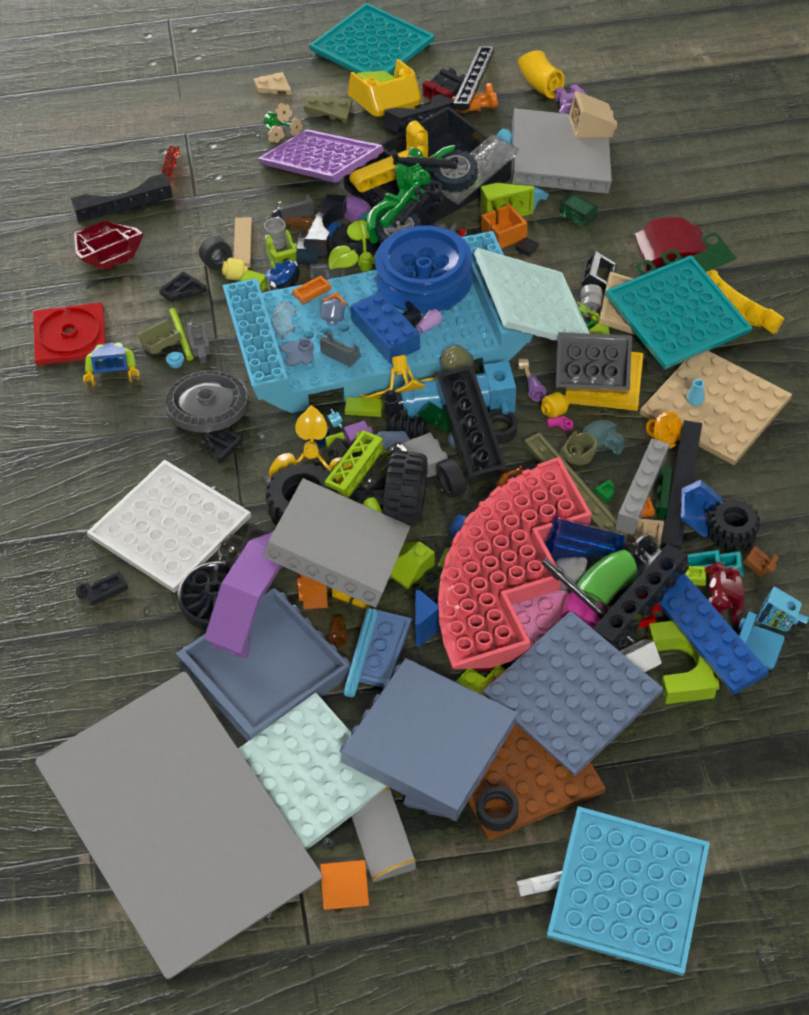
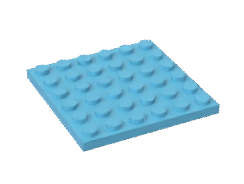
M578 806L546 937L683 976L685 974L710 842Z

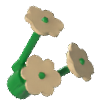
M280 103L275 112L268 111V114L264 117L265 128L270 130L268 132V140L270 142L275 141L278 143L280 139L284 138L283 128H278L279 124L289 126L291 135H298L299 131L302 130L301 119L294 118L291 123L284 122L288 121L289 117L292 116V110H290L288 104Z

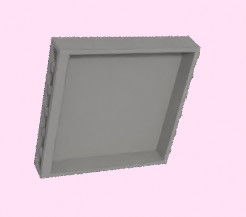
M514 108L512 117V184L608 194L612 182L609 137L576 138L569 119L570 114Z
M303 478L270 537L262 557L376 607L411 526Z

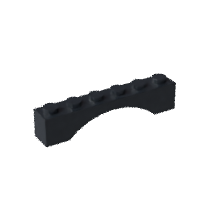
M440 94L433 96L431 103L422 108H392L385 110L382 126L396 133L402 132L410 122H420L448 106L455 111L453 106L454 100Z
M163 173L149 177L140 186L122 194L110 196L84 194L71 198V202L79 223L172 198V191L167 176Z
M327 194L325 199L322 200L321 207L318 208V214L315 215L314 222L311 223V228L307 231V237H304L303 246L306 248V254L327 256L330 249V232L326 228L333 222L344 218L347 212L346 195Z

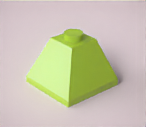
M420 541L404 543L390 577L409 589L426 571L435 566V552Z

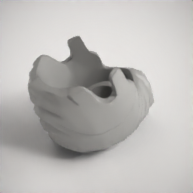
M564 556L555 562L556 566H560L565 571V575L575 584L578 583L587 571V560L585 557ZM561 582L560 590L571 593L572 591Z

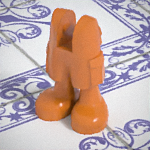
M486 84L483 93L478 95L476 93L469 109L463 111L455 109V111L463 113L481 110V108H497V95L495 92L493 93L492 84Z

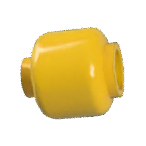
M559 392L547 395L542 399L541 410L549 418L564 415L568 410L569 401L565 395Z

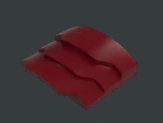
M682 217L651 220L644 230L635 234L642 261L650 260L657 269L663 267L661 254L671 249L677 250L681 257L694 256L709 249L702 240L701 228L691 224ZM668 253L666 259L677 258V255ZM645 263V271L651 270V266Z

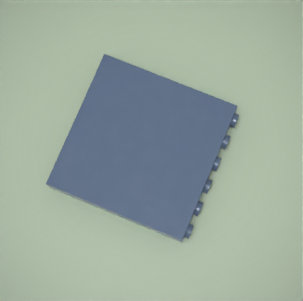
M276 588L264 594L259 603L248 637L250 653L246 659L240 656L235 657L223 649L214 648L208 640L204 639L205 634L176 653L180 667L247 742L315 692L321 698L345 681L351 667L348 659L341 657L336 647L325 640L322 632L316 631L308 618H304L300 614L299 609L288 602L286 595L283 592L280 593Z
M405 658L401 665L398 664L391 680L387 679L382 693L376 695L371 709H367L364 712L360 725H356L353 728L349 741H345L340 748L341 763L457 821L514 728L518 713Z

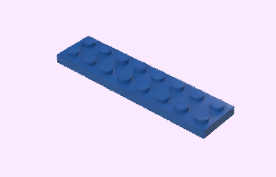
M686 574L681 575L677 579L675 586L665 593L663 600L657 604L728 690L734 695L768 676L767 668Z

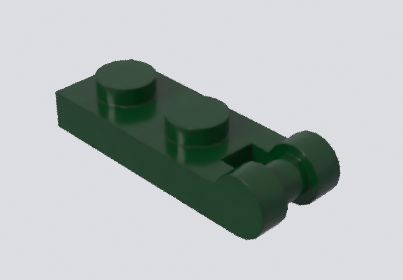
M662 466L660 469L657 496H660V499L656 500L655 511H659L658 519L666 520L672 473L669 466Z

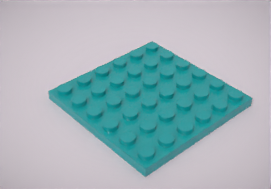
M365 3L309 45V50L355 73L386 71L391 75L395 70L397 59L405 64L435 40V35L373 5Z
M692 255L612 287L605 292V296L664 370L748 334L752 330L751 325Z

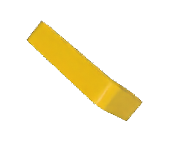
M412 121L408 124L406 128L407 150L398 153L399 157H407L411 147L419 149L423 157H428V133L418 121ZM391 156L354 171L349 179L359 192H365L394 180L396 165L393 164Z

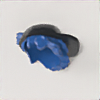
M286 260L284 263L276 262L275 269H270L266 272V279L271 281V291L292 287L297 283L300 270L296 260Z

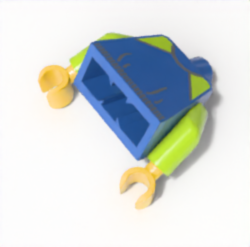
M120 342L96 345L94 351L86 356L85 372L87 374L83 376L85 385L87 386V382L91 380L92 385L95 386L96 380L92 373L130 369L128 372L129 381L132 382V376H137L139 381V371L135 369L136 362L133 352L123 348Z

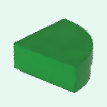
M610 480L596 487L594 491L606 504L612 500L614 493L613 484Z

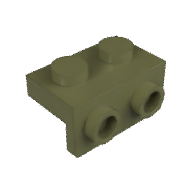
M168 319L138 333L143 349L151 354H157L163 348L173 346L178 340L182 339L180 332L172 328Z

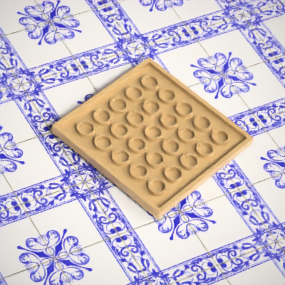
M706 351L685 360L640 409V415L651 420L657 419L665 411L676 412L678 418H681L682 426L684 420L702 423L699 447L735 465L789 402L792 394L718 355ZM696 379H701L704 382L705 401L699 406H693L687 400V394L693 385V381Z

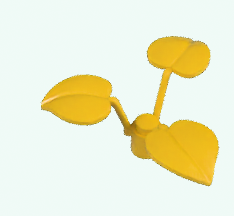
M406 355L396 356L392 358L393 369H391L390 387L385 391L372 395L360 394V397L366 399L382 398L383 393L393 390L395 373H397V376L403 375L406 386L395 390L396 393L424 389L426 385L419 382L436 380V378L414 379L408 366ZM406 374H409V376H410V379H411L410 383L408 382V378H407V375H406Z
M309 406L298 418L295 425L296 433L300 438L304 440L310 439V441L304 444V453L301 454L297 461L291 453L279 455L270 467V479L275 473L278 474V471L283 467L286 469L288 465H298L304 457L308 459L317 457L330 473L342 459V457L334 458L331 460L330 465H327L321 454H319L318 445L314 442V439L321 440L325 437L327 423L323 415L315 407ZM352 464L344 465L342 468L343 471L352 469L353 466ZM335 478L337 483L340 485L343 481V478Z

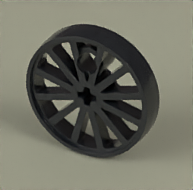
M219 561L205 563L192 569L182 579L178 587L177 599L183 616L190 624L199 629L207 630L210 620L205 618L212 608L214 609L223 582H219V573H229L234 564ZM214 573V581L210 580L209 574ZM187 589L196 592L193 594H185ZM184 602H196L190 606L184 605ZM202 609L198 616L193 615L194 612Z

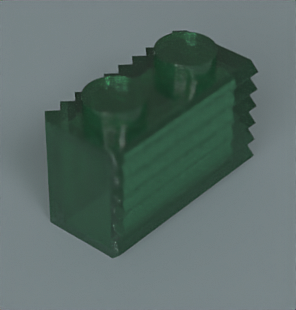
M571 192V194L561 200L559 213L564 217H568V219L570 218L576 224L586 227L597 218L598 206Z

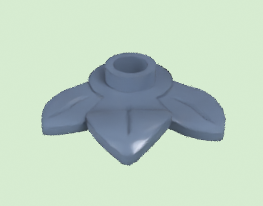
M302 338L298 342H288L280 348L282 352L288 354L286 358L287 365L295 366L300 362L307 365L314 358V344L308 338Z

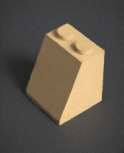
M575 91L569 119L576 138L613 137L614 130L617 129V121L614 120L613 111L610 109L609 104Z

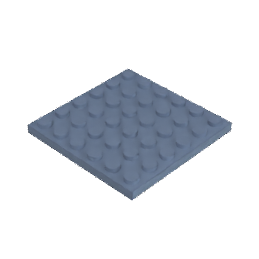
M570 611L483 691V695L517 712L516 725L575 777L663 693V687Z

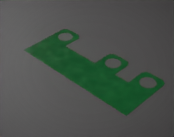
M715 232L702 237L703 242L709 249L693 256L705 272L737 259ZM715 236L718 242L716 244H709L707 238ZM675 249L661 254L662 259L667 265L683 259ZM674 253L677 255V259L675 261H668L666 255ZM645 260L635 265L641 276L657 269L650 260ZM647 263L651 266V270L644 272L640 269V266Z

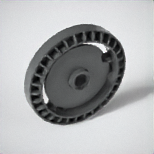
M200 371L186 375L172 384L165 395V408L169 419L178 427L192 432H213L227 428L242 418L248 408V394L244 383L234 375L221 371ZM178 400H179V405H180V408H181L182 411H180V410L176 407V404H177Z

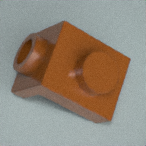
M753 546L748 551L743 563L761 577L775 570L777 567L775 563L779 557L775 554L769 558L760 549Z

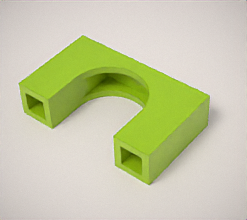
M672 621L649 624L647 637L648 640L654 641L657 651L682 650L691 655L697 665L693 670L686 673L663 675L661 687H663L665 704L715 698L716 690H719L718 678L714 677V671Z

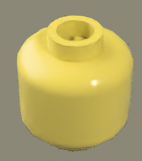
M228 258L223 262L222 275H225L227 280L240 281L241 276H244L248 267L245 266L242 259Z

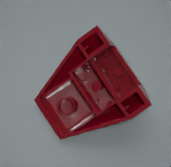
M102 221L74 233L75 253L81 261L99 269L108 270L113 268L114 265L125 263L134 257L143 238V233L134 227Z

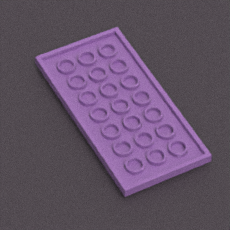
M306 129L259 157L258 160L260 164L335 183L340 181L343 176L353 173L356 168L366 165L367 161L377 158L384 150L383 146L379 144Z

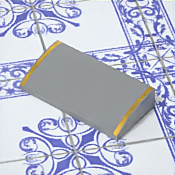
M387 786L351 816L373 882L416 870V862L390 787Z

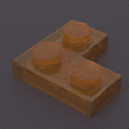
M285 217V224H290L291 228H299V225H303L304 229H310L311 223L314 222V218Z

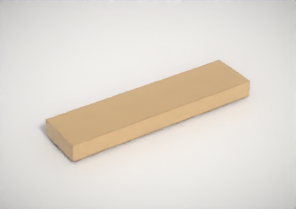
M252 217L235 218L233 258L242 259L245 266L249 268L251 267Z

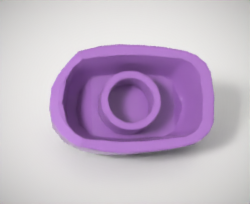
M347 195V212L344 217L351 222L361 220L362 213L368 214L372 210L369 203L363 199Z

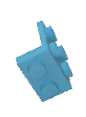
M749 612L747 618H742L738 629L741 630V633L738 636L767 669L772 670L775 667L783 645L784 636L754 626L757 614Z

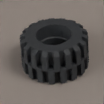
M726 499L725 502H719L718 506L715 505L711 512L708 526L709 537L713 538L712 542L714 544L718 543V547H724L727 551L733 549L735 552L739 551V549H747V546H752L757 537L760 525V515H757L758 511L752 509L753 506L750 503L746 504V501L733 499V501H730V499ZM728 523H734L739 525L740 527H734L729 525Z

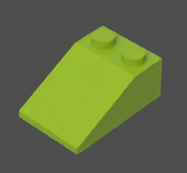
M503 183L481 186L480 212L483 215L495 210L496 222L497 209L511 204L521 216L533 214L535 188L534 186Z

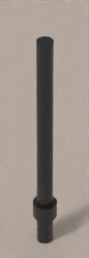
M547 557L542 560L541 564L552 573L551 576L557 581L560 580L599 617L603 618L607 614L601 606L565 575V571L560 566L556 567ZM630 634L626 641L632 645L636 638Z

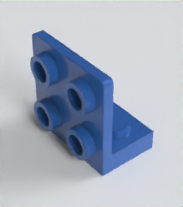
M702 480L683 487L681 519L701 536L706 537L708 536V512L712 511L715 505L718 506L719 502H724V499Z

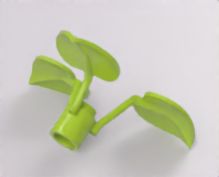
M358 220L349 225L347 234L352 240L363 241V253L359 258L356 251H351L348 246L335 247L329 256L330 270L354 266L357 261L361 271L367 272L373 269L375 256L373 258L371 253L366 251V239H369L365 220Z

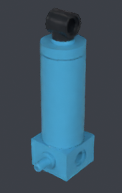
M509 361L484 364V372L476 374L489 412L495 409H501L503 414H508L509 411L515 412L516 385ZM436 380L419 382L426 385V388L401 394L396 393L394 390L386 391L382 395L383 412L388 416H393L394 413L399 414L403 410L407 418L408 416H411V418L421 417L418 415L419 409L428 402L433 403L444 411Z

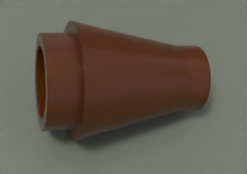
M335 617L332 620L329 641L335 647H342L346 645L349 636L344 618Z

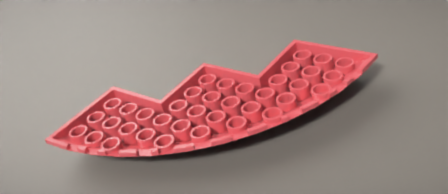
M560 457L537 464L536 468L532 470L527 469L522 472V475L516 478L512 477L508 480L507 484L497 487L484 502L481 501L478 508L474 512H471L464 521L461 530L455 535L452 546L445 558L440 577L438 597L439 624L444 647L452 669L492 668L517 660L530 649L531 642L512 605L560 590L561 581L551 576L552 573L541 564L542 560L547 557L556 566L544 542L589 529L592 516Z

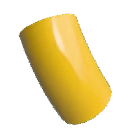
M531 51L519 58L517 63L525 80L543 96L554 98L555 89L564 87L563 72L551 65L543 51Z

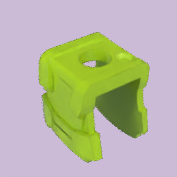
M285 230L286 251L277 253L271 236L267 235L266 251L273 269H275L276 262L284 263L282 261L285 258H290L289 260H296L297 262V244L293 243L288 230Z

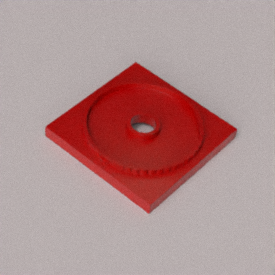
M103 302L33 311L34 357L36 365L83 360L94 351L96 345L106 344ZM66 329H75L71 333H64Z

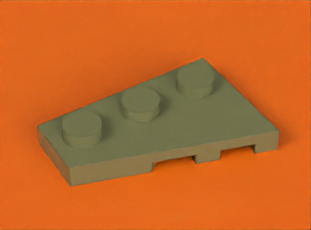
M306 96L304 111L320 116L325 114L330 119L335 120L337 118L345 124L348 122L352 107V99Z

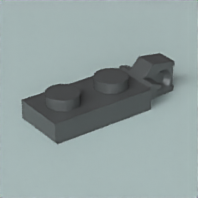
M205 324L189 325L187 329L194 357L199 356L200 365L207 364L206 355L210 354V346Z

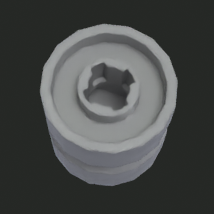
M277 217L268 219L264 223L265 240L267 235H270L274 248H283L286 245V224L284 220Z
M593 284L584 286L581 289L580 303L584 306L587 305L590 311L594 310L595 313L600 315L603 304L602 288ZM590 312L582 314L586 317H591Z

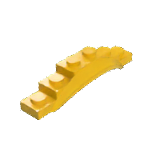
M715 269L706 272L750 325L764 327L773 334L777 333L784 317L737 292L720 278Z

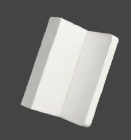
M642 639L620 650L624 656L644 672L661 664L654 641Z

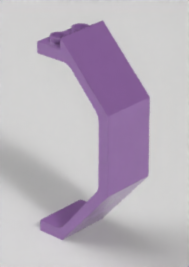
M273 532L250 540L221 584L204 637L214 648L228 651L235 657L240 656L246 659L249 655L248 637L259 603L282 567L262 557Z

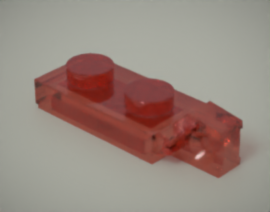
M170 145L166 152L162 174H166L168 181L170 176L173 177V166H176V157H179V146Z

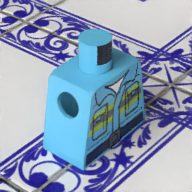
M773 587L760 608L756 622L787 632L793 624L804 628L809 617L799 613L802 605L800 601Z

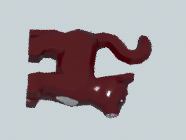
M716 562L704 568L705 572L709 575V589L712 594L708 601L719 614L726 609H733V605H735L736 609L733 610L731 619L733 624L739 628L741 623L739 616L744 612L745 595L740 572L734 567L726 569L723 563Z

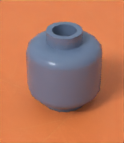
M327 299L322 303L321 318L327 320L326 324L337 325V321L344 319L345 305L339 299Z

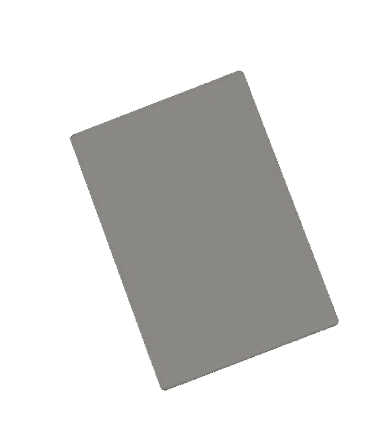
M186 672L176 675L36 759V765L166 979L173 978L322 879L321 872Z

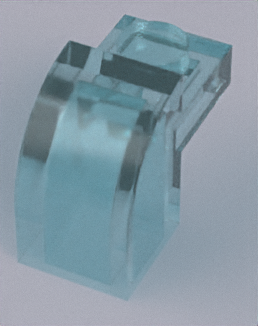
M598 420L582 429V433L587 432L598 440L597 449L606 445L617 455L623 452L625 439L616 433L617 425L607 420Z

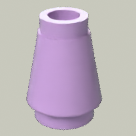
M429 310L416 325V328L423 334L441 324L443 317L438 310Z

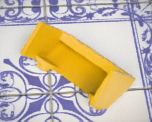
M399 59L396 60L393 76L396 79L380 83L373 77L362 79L354 72L350 74L347 94L374 116H384V109L413 107L421 102V94L415 72Z

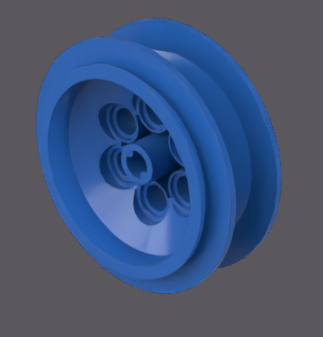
M415 226L400 230L385 239L376 252L375 266L378 290L395 307L404 311H408L405 307L407 301H410L421 313H427L432 309L438 311L448 309L459 303L468 294L472 286L473 274L471 267L473 257L471 249L461 236L445 228Z

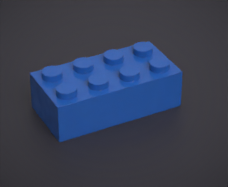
M381 291L350 305L351 321L389 364L392 363L393 357L407 356L420 349V333Z

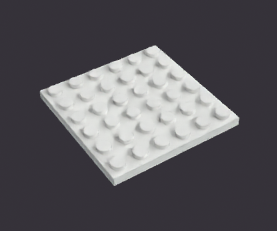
M164 460L88 530L87 535L175 593L185 575L195 567L204 564L251 517V512Z

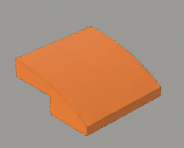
M365 860L320 864L324 910L369 906Z

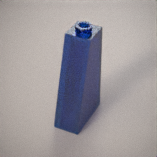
M555 516L546 547L554 559L609 555L623 548L625 535L617 531Z

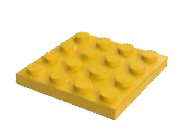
M631 352L630 391L628 393L566 391L565 396L569 403L638 411L643 353Z

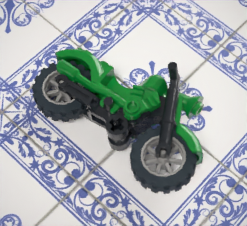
M455 145L440 149L432 158L423 157L422 152L414 147L409 149L407 157H399L397 151L392 150L390 154L393 164L396 165L394 170L395 185L398 186L400 192L397 196L386 193L385 198L366 215L365 222L370 242L376 243L380 241V244H382L385 239L391 236L389 234L391 232L394 234L409 227L422 226L421 218L428 209L437 211L443 208V190L462 192L463 189L467 190L469 186H473L478 178V166L472 154L469 155L467 151L462 152L459 149L455 151Z

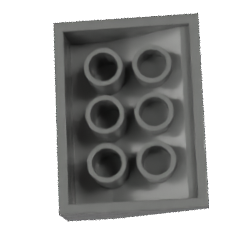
M558 332L555 390L628 393L630 391L632 335Z

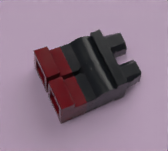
M452 68L449 70L441 69L440 73H437L431 81L426 80L423 82V96L432 100L433 96L442 94L451 99L457 96L466 75L457 76L456 71Z

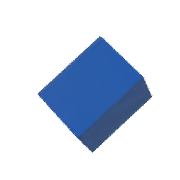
M416 590V647L423 645L440 630L438 605L420 590Z

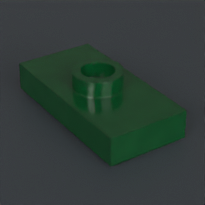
M428 402L419 409L418 415L445 433L451 431L445 411L431 402Z

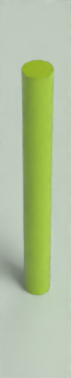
M171 308L169 312L176 331L180 332L182 336L180 342L186 359L190 361L193 359L190 346L175 308Z

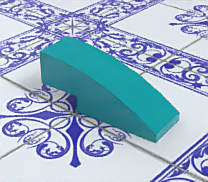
M719 550L688 555L689 566L707 567L720 562L725 565L726 569L730 567L737 568L740 572V577H744L743 559L740 551L720 554Z

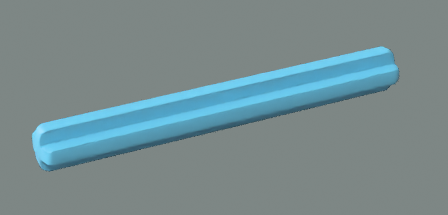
M368 608L365 613L344 688V695L347 697H354L377 617L376 609Z

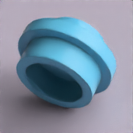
M180 352L168 354L166 357L167 364L172 368L181 367L184 362L183 354Z

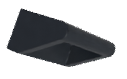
M595 251L586 261L581 284L583 286L593 284L605 290L609 273H615L617 264ZM598 267L609 269L606 281L596 276Z

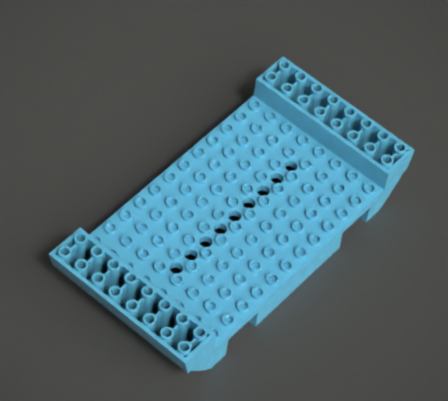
M493 231L462 237L472 252V286L468 294L459 303L439 311L443 317L441 324L423 334L420 333V349L406 356L414 379L436 378L437 374L447 372L441 366L440 360L443 351L453 345H459L468 350L474 356L473 359H478L480 367L484 372V364L509 361L526 343H530L533 334L508 329L502 324L474 254L476 249L480 248L504 255ZM377 270L328 279L326 281L331 285V290L303 305L292 294V290L302 285L261 293L257 278L222 285L250 382L259 400L263 399L280 409L294 413L308 409L309 394L340 388L346 402L347 397L361 398L360 394L372 395L385 391L390 387L393 363L389 364L351 321L350 305L379 292L376 281ZM338 292L346 302L344 319L337 321V325L326 324L327 320L321 318L322 299ZM397 308L401 314L406 312L404 310ZM421 313V319L425 316L426 313ZM330 332L333 334V340L352 349H354V345H357L360 348L361 357L352 367L321 353V337L324 336L327 339V333ZM302 338L310 339L314 344L313 360L307 365L302 362L295 366L287 365L286 358L288 354L282 352L280 348L291 341L298 342ZM395 373L394 391L402 388V384H405L403 375L397 376V373ZM406 374V375H407V378H408V382L410 383V381H411L410 376H409V374Z

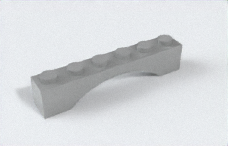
M651 439L619 511L616 530L635 535L651 489L660 473L661 467L665 465L667 460L669 443Z

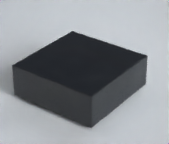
M526 237L516 245L515 250L530 257L539 247V243Z

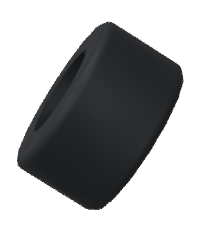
M213 236L203 241L199 249V257L209 268L219 270L222 269L224 261L232 258V249L223 239ZM217 249H220L219 253L215 257H212L213 252Z

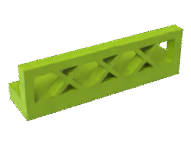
M363 430L325 480V486L338 491V494L349 498L382 453L383 438ZM364 438L372 440L370 444L362 445ZM362 451L360 457L353 458L352 454L354 452ZM352 464V469L343 471L342 467L344 465ZM342 477L343 481L339 485L332 482L334 478Z

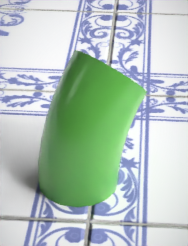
M626 550L611 553L591 566L576 585L595 602L607 608L619 592L630 587L637 579L638 572L634 558Z

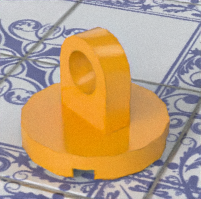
M665 411L657 419L648 421L646 425L647 434L655 438V440L669 443V449L676 446V441L681 438L683 428L681 418H678L676 412Z

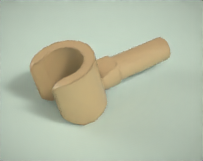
M519 359L518 369H524L528 379L531 377L528 359Z

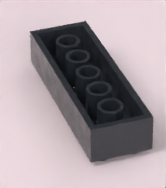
M473 365L437 374L436 386L468 484L502 475L505 473L506 464Z

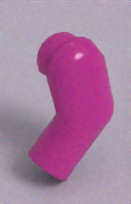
M565 416L546 419L548 428L555 426L563 430H571L573 428V421Z

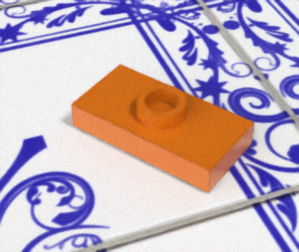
M319 276L292 290V294L303 305L331 290V285L322 276Z

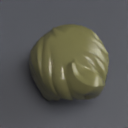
M453 345L443 351L440 364L448 372L474 365V356L464 347Z
M574 431L561 448L560 456L570 464L586 465L592 461L596 453L598 440L587 432L577 434V431Z

